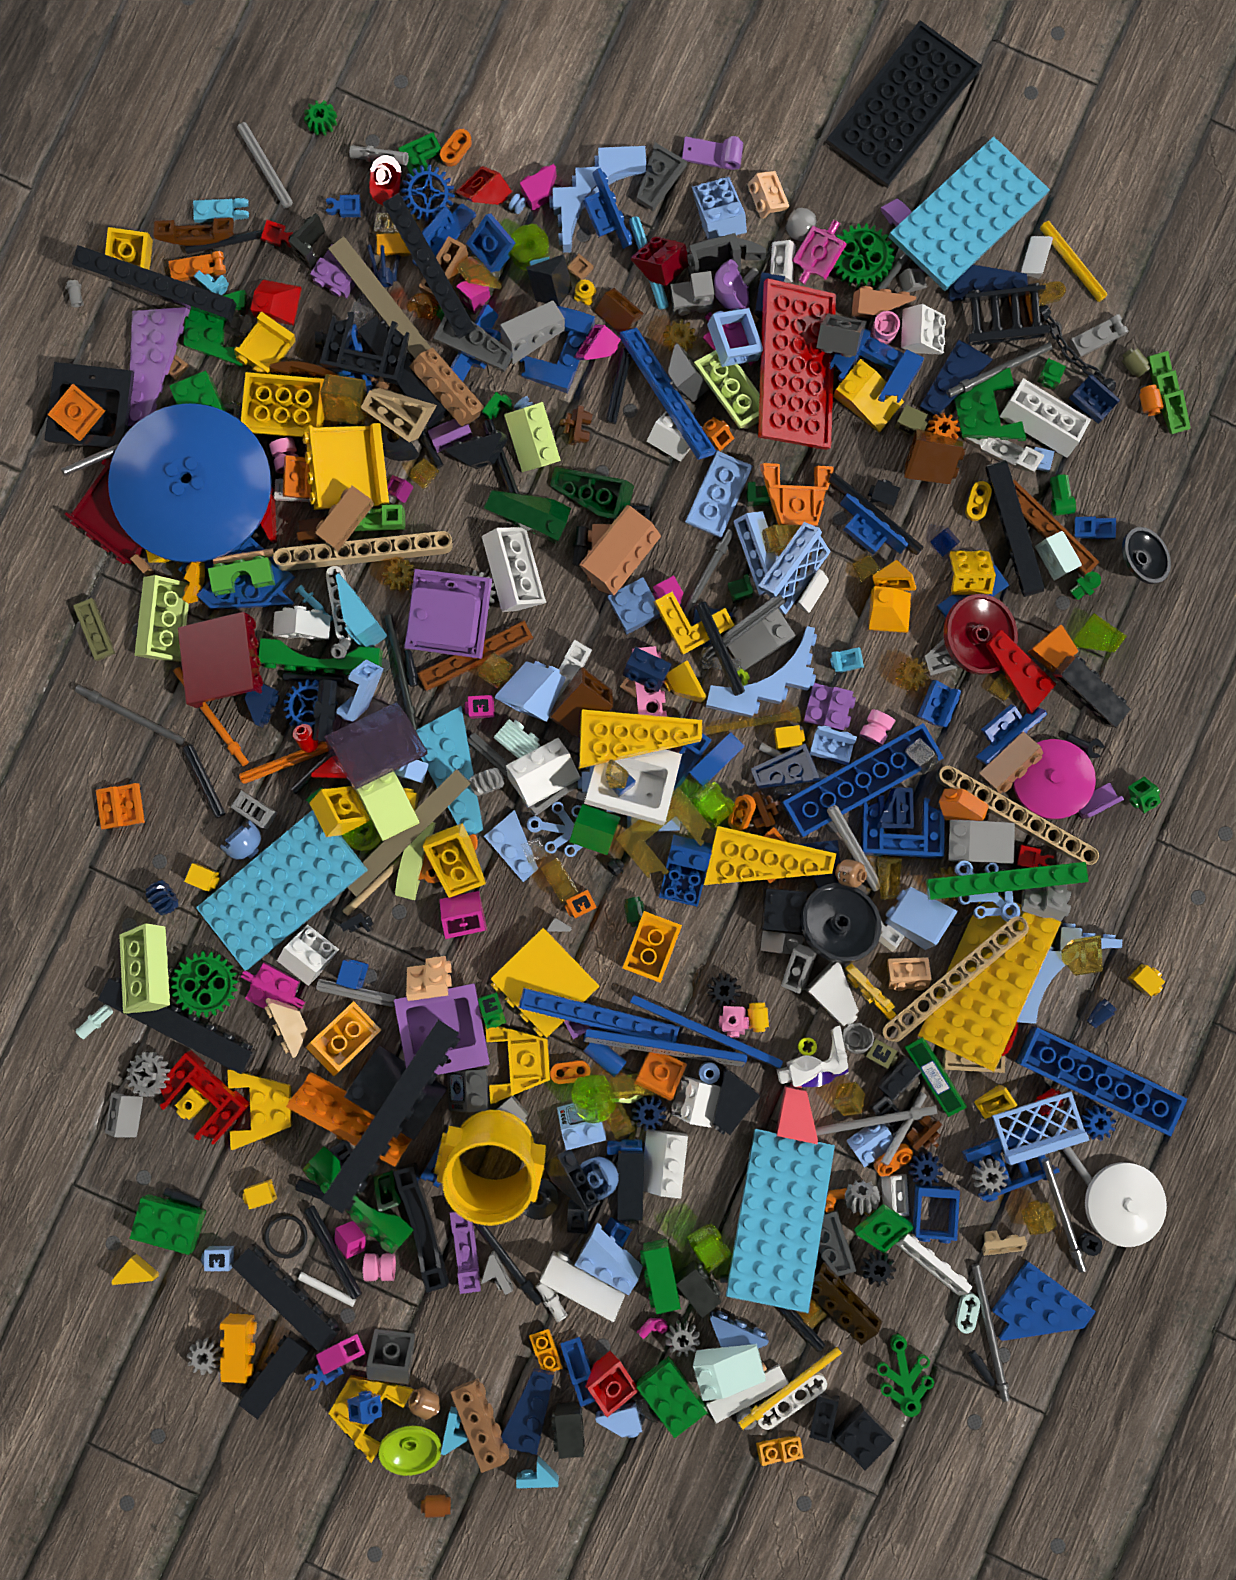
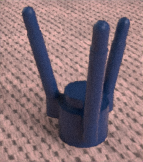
M369 244L368 250L375 277L383 287H392L393 282H397V271L401 256L396 255L392 273L390 268H386L384 246L381 245V268L378 272L374 253Z

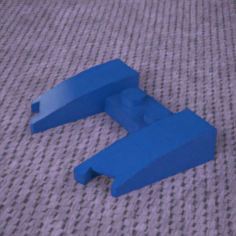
M557 306L565 318L564 331L569 333L557 365L525 356L520 360V363H525V372L521 374L523 378L568 394L580 360H577L574 356L595 324V316Z
M864 329L856 356L844 357L841 353L836 352L829 368L832 369L836 366L840 370L841 374L838 376V379L842 382L858 357L862 356L893 372L882 390L878 401L884 402L885 395L897 396V403H899L920 370L924 357L906 349L905 353H902L870 337L871 331Z
M879 796L877 798L878 803L869 807L867 802L863 804L861 849L865 856L895 855L921 857L922 859H942L944 857V817L941 808L937 810L928 805L930 799H923L921 835L884 834V828H877L884 809V796Z

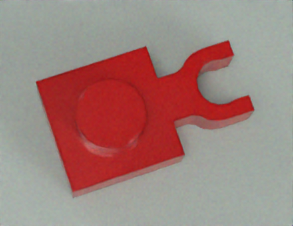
M266 220L261 240L279 247L282 242H285L291 247L289 239L293 232L286 233V226Z
M1019 845L1015 865L1027 868L1038 867V864L1042 867L1050 866L1046 865L1045 859H1054V856H1041V849Z

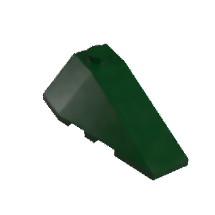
M559 467L554 468L550 484L551 487L598 516L616 519L624 508L630 505L634 485L624 479Z
M493 490L483 508L554 544L559 541L571 511V507L554 499Z

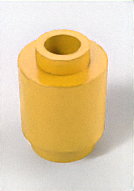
M765 1002L749 1003V1009H747L749 1028L753 1029V1032H765V1028L769 1027L768 1007H765Z

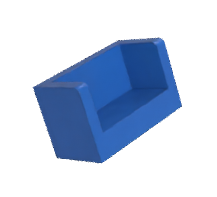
M352 959L343 960L336 984L355 990L362 988L369 965Z

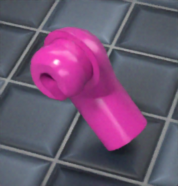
M649 1318L637 1333L645 1339L651 1331H658L661 1334L665 1333L668 1330V1325L662 1318Z

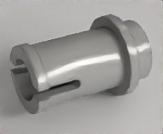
M77 280L67 281L65 288L69 292L71 307L83 306L84 303L80 291L82 288L81 284Z
M344 638L339 643L334 644L331 647L332 656L336 659L344 658L351 647V642Z

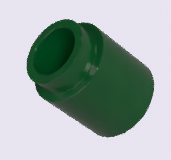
M640 896L625 899L624 910L627 924H631L632 927L639 925L642 914L645 911L644 902L641 901Z

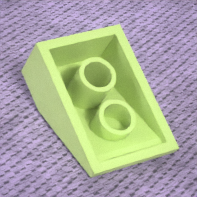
M391 765L353 782L356 792L382 841L419 824V820Z

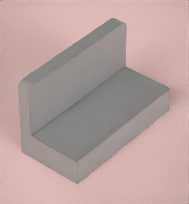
M111 1093L105 1133L113 1137H137L143 1097Z

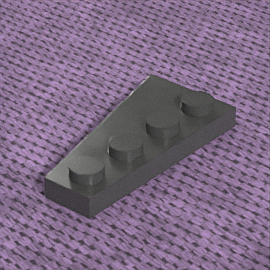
M444 316L433 337L435 342L505 373L513 357V353L494 337H491L474 322L472 323L476 330L458 339L447 317Z

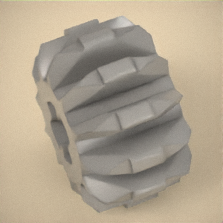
M498 768L485 770L469 779L471 782L470 787L477 796L493 792L504 786V778Z
M990 1158L987 1159L986 1164L982 1160L979 1161L981 1167L974 1166L973 1168L978 1172L977 1174H972V1178L976 1179L974 1186L980 1187L982 1193L987 1190L989 1195L993 1194L994 1189L1000 1193L999 1186L1006 1187L1002 1180L1008 1179V1175L1003 1174L1006 1168L1000 1166V1162L997 1160L992 1162ZM988 1173L993 1174V1175H991V1177H993V1179L990 1180V1181L987 1179V1178H989V1177L987 1176Z
M864 1179L861 1183L855 1181L853 1185L849 1184L845 1193L847 1208L852 1209L853 1213L860 1212L861 1216L863 1212L870 1214L872 1210H877L880 1202L877 1186H873L872 1182L865 1183Z
M678 1320L676 1321L677 1327L671 1324L669 1326L671 1332L665 1333V1336L669 1338L665 1343L667 1346H671L669 1349L671 1353L677 1350L678 1357L681 1356V1352H684L685 1356L688 1357V1350L695 1353L696 1348L694 1345L700 1344V1341L696 1339L700 1334L698 1331H694L696 1328L694 1324L688 1327L687 1320L684 1321V1325H681ZM681 1335L686 1336V1340L684 1339V1342L679 1341V1337L681 1338Z
M209 1337L205 1338L204 1341L198 1339L196 1345L192 1344L190 1346L191 1352L187 1354V1358L191 1359L188 1366H195L193 1372H197L200 1369L201 1375H204L206 1371L211 1374L214 1368L220 1366L219 1360L223 1355L218 1352L222 1350V1347H215L216 1340L210 1343ZM204 1353L207 1355L206 1359L202 1357Z

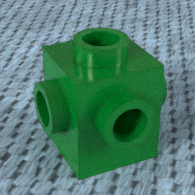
M1145 776L1128 786L1131 797L1129 801L1135 809L1139 808L1143 813H1146L1161 803L1159 788Z

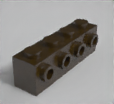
M824 1262L815 1269L811 1295L862 1346L879 1333L883 1321Z

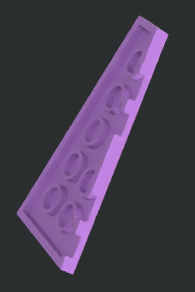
M187 307L132 311L130 370L134 372V381L128 427L130 428L145 416L156 411V401L159 392L162 393L164 387L162 383L165 375L169 373L178 346L176 343L179 334L183 332L184 326L182 325L186 316L188 317L190 312Z

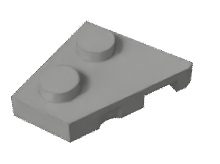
M944 639L923 657L929 677L960 668L949 655Z

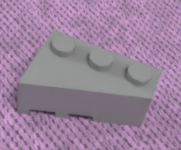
M554 301L500 324L502 344L513 353L511 363L514 365L565 330V318Z

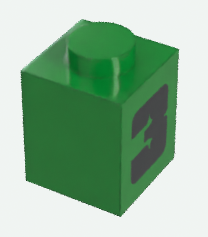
M497 993L478 998L487 1029L506 1023Z

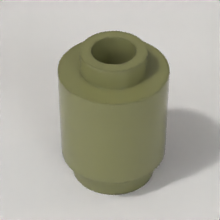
M1131 348L1122 355L1124 359L1121 362L1132 376L1135 375L1139 378L1150 369L1148 360L1138 348L1136 350Z

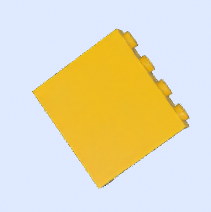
M372 423L370 426L312 428V425H309L305 429V432H303V442L307 444L305 461L306 464H309L310 469L307 478L308 483L312 486L310 502L314 504V510L330 509L334 504L337 505L341 500L340 497L343 491L351 486H354L369 497L374 503L373 507L389 504L380 423Z
M544 928L491 978L493 981L491 986L498 993L502 991L507 996L505 1000L511 1007L519 1006L523 988L584 1002L600 987ZM519 1009L521 1011L519 1015L526 1022L530 1020L535 1025L533 1029L540 1037L544 1035L547 1038L565 1021L564 1019Z

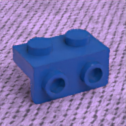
M932 680L917 717L934 726L947 727L951 721L954 708L959 701L961 690L950 688L937 680Z

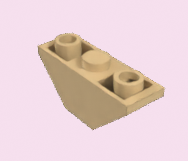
M268 998L265 1000L267 1003L265 1011L269 1019L273 1017L276 1023L273 1025L277 1036L281 1035L284 1040L281 1042L284 1052L286 1054L290 1053L294 1058L299 1052L307 1027L295 1006Z

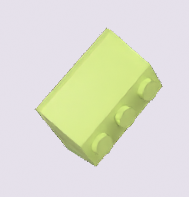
M543 402L504 414L522 472L561 461Z

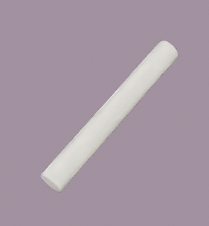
M301 1272L298 1280L351 1307L356 1302V1299H351L349 1295Z

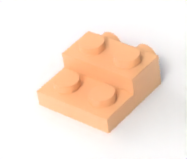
M446 956L426 958L425 965L407 967L406 996L408 1001L448 996V987L452 986L451 976L448 973H451L452 969L451 962L446 960Z

